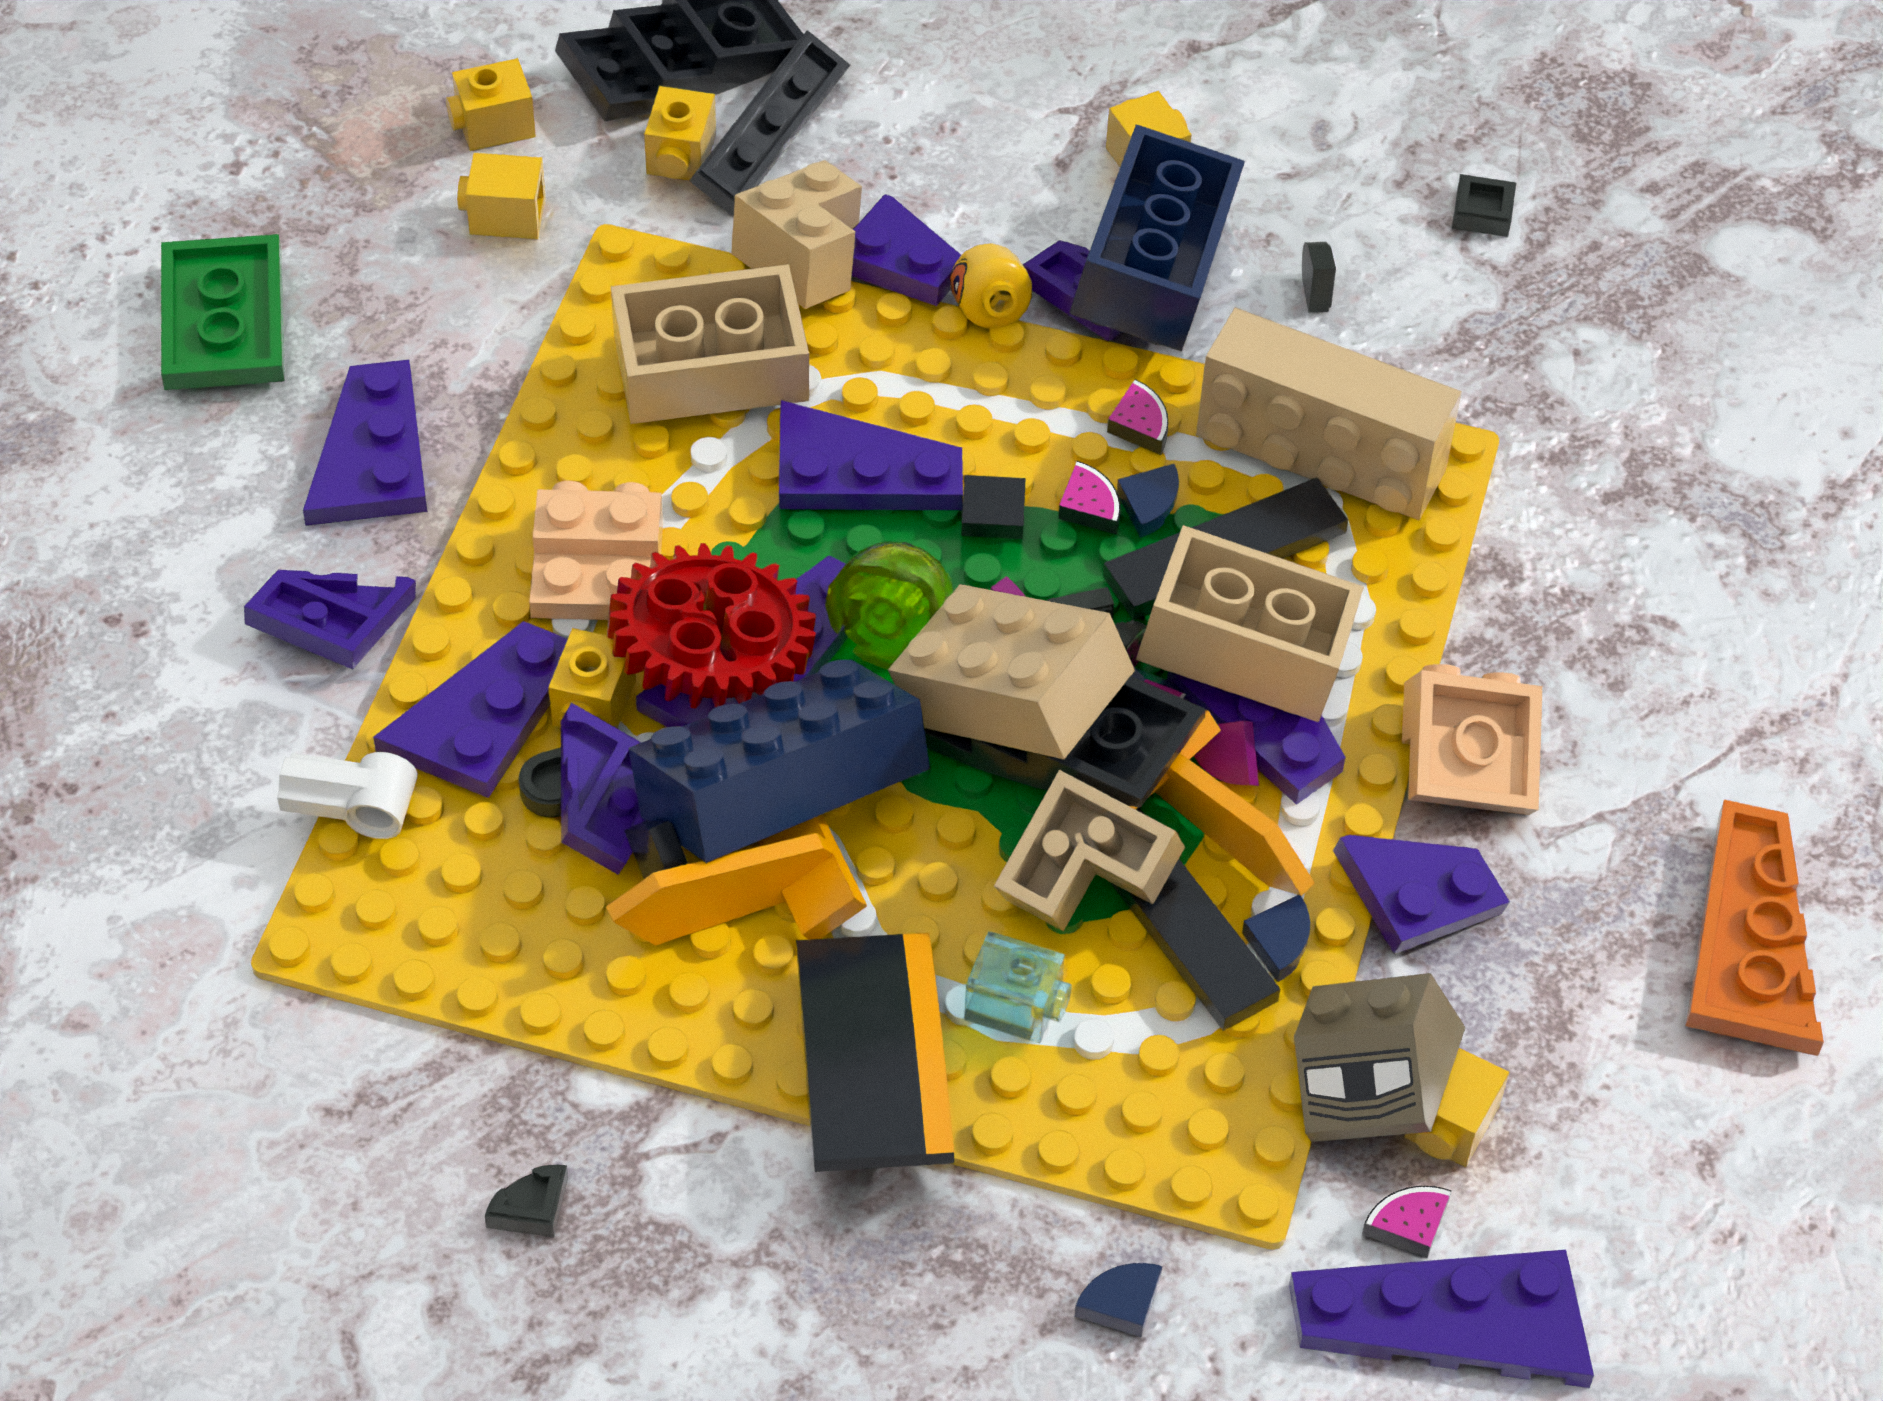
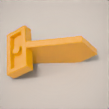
M1205 710V718L1151 795L1154 792L1267 886L1302 896L1315 882L1278 824L1190 761L1200 749L1221 731L1210 712Z
M819 815L757 841L760 847L727 854L707 863L702 860L653 872L606 907L614 923L656 946L784 902L787 903L804 937L809 940L822 939L866 908L867 904L823 815Z

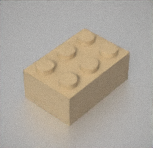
M789 264L611 286L614 338L630 424L781 405V400L790 403L809 401V351Z
M1183 525L1153 605L1136 660L1319 722L1340 668L1364 586Z
M961 584L945 600L944 604L918 635L911 640L908 647L888 669L896 686L920 699L924 728L1060 759L1067 757L1135 671L1110 613Z

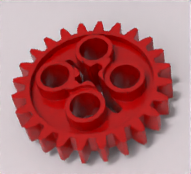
M700 543L698 555L690 556L683 547L676 545L672 560H668L655 551L651 553L650 568L635 562L632 564L631 578L620 577L618 579L617 594H611L607 638L614 640L613 657L626 658L624 667L626 675L644 672L642 688L645 690L663 684L666 686V701L670 702L682 692L689 695L690 707L694 709L700 705L703 697L712 698L715 707L725 705L726 698L733 697L740 704L750 700L754 692L760 696L764 694V691L769 686L780 682H793L794 674L804 675L806 672L807 660L812 657L816 634L814 632L816 614L808 612L810 597L809 595L796 594L798 582L796 578L777 580L780 565L774 563L763 569L756 567L757 553L752 552L741 561L734 559L732 546L727 545L721 555L717 556L711 554L706 543Z

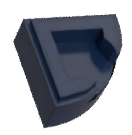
M1175 464L1118 479V496L1140 538L1158 530L1164 524L1165 518L1170 514L1176 503L1179 477Z
M1297 895L1244 920L1242 934L1277 982L1285 979L1297 968L1308 944L1310 916L1303 898Z
M1130 1263L1101 1273L1086 1286L1075 1305L1074 1317L1142 1337L1161 1279L1163 1266L1150 1263Z

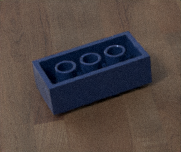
M1136 124L1086 259L1069 314L1089 320L1099 326H1107L1145 339L1152 344L1163 345L1182 352L1245 161Z
M851 659L828 662L820 668L819 672L795 682L787 681L773 684L764 691V694L740 704L718 706L712 709L707 717L682 727L672 726L660 729L651 736V739L628 748L641 818L645 821L669 820V822H672L681 846L705 863L930 769L920 699Z

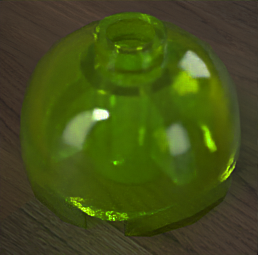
M886 541L864 548L849 559L828 586L825 607L830 626L838 635L844 625L846 626V635L857 644L852 651L866 662L889 669L908 647L911 640L918 635L944 604L945 600L954 592L951 577L942 564L926 550L907 542Z

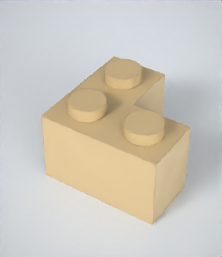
M823 160L736 194L731 254L751 269L789 264L797 302L805 309L850 291L855 231L853 229L859 223L862 186L841 172L837 167Z
M1059 770L994 887L1006 901L1064 931L1095 874L1154 904L1185 846L1175 830Z

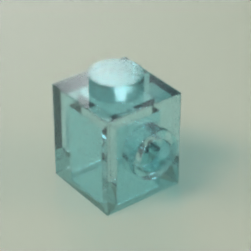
M988 930L966 983L964 1020L1040 1044L1049 1021L1061 1022L1070 999L1072 984L1063 981L1065 954Z

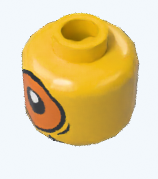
M993 243L979 244L966 250L953 266L950 275L951 292L965 317L975 325L987 329L1006 326L1018 321L1027 311L1032 299V281L1021 261L1008 248Z

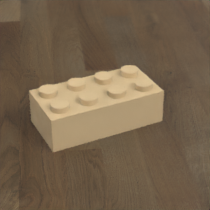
M1235 307L1205 357L1196 436L1209 440L1219 447L1230 448L1264 461L1274 468L1285 469L1308 479L1317 477L1323 485L1332 490L1343 491L1377 504L1387 511L1398 512L1420 520L1446 471L1462 391Z

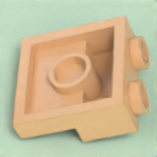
M576 481L559 482L553 486L552 490L537 489L533 529L534 560L529 601L531 618L609 620L611 594H617L618 579L620 577L631 578L632 564L635 562L650 568L651 553L656 551L661 554L663 533L662 493L650 492L644 485L634 482L622 483L614 491H588L583 484Z
M1446 664L1424 666L1420 672L1405 681L1402 744H1410L1408 800L1530 815L1538 811L1543 686L1520 683V676L1512 673H1487L1482 678L1461 675L1460 668Z

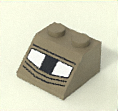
M1431 973L1312 987L1294 1035L1305 1133L1311 1142L1431 1132L1466 1028Z

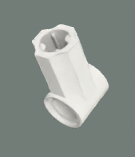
M387 752L367 754L362 758L361 763L292 753L290 757H285L281 767L277 800L280 811L345 820L347 825L354 831L364 836L375 839H389L396 837L401 832L418 773L409 761Z

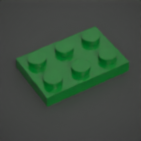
M279 234L161 242V377L164 390L285 381L282 249Z

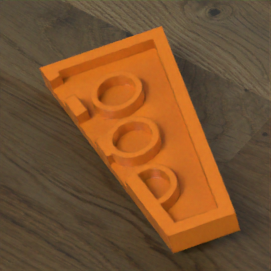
M1725 799L1723 801L1718 817L1685 1026L1818 1056L1824 1040L1821 1022L1816 1021L1813 1001L1816 989L1813 970L1808 969L1805 950L1807 931L1804 913H1800L1796 889L1799 880L1788 813Z

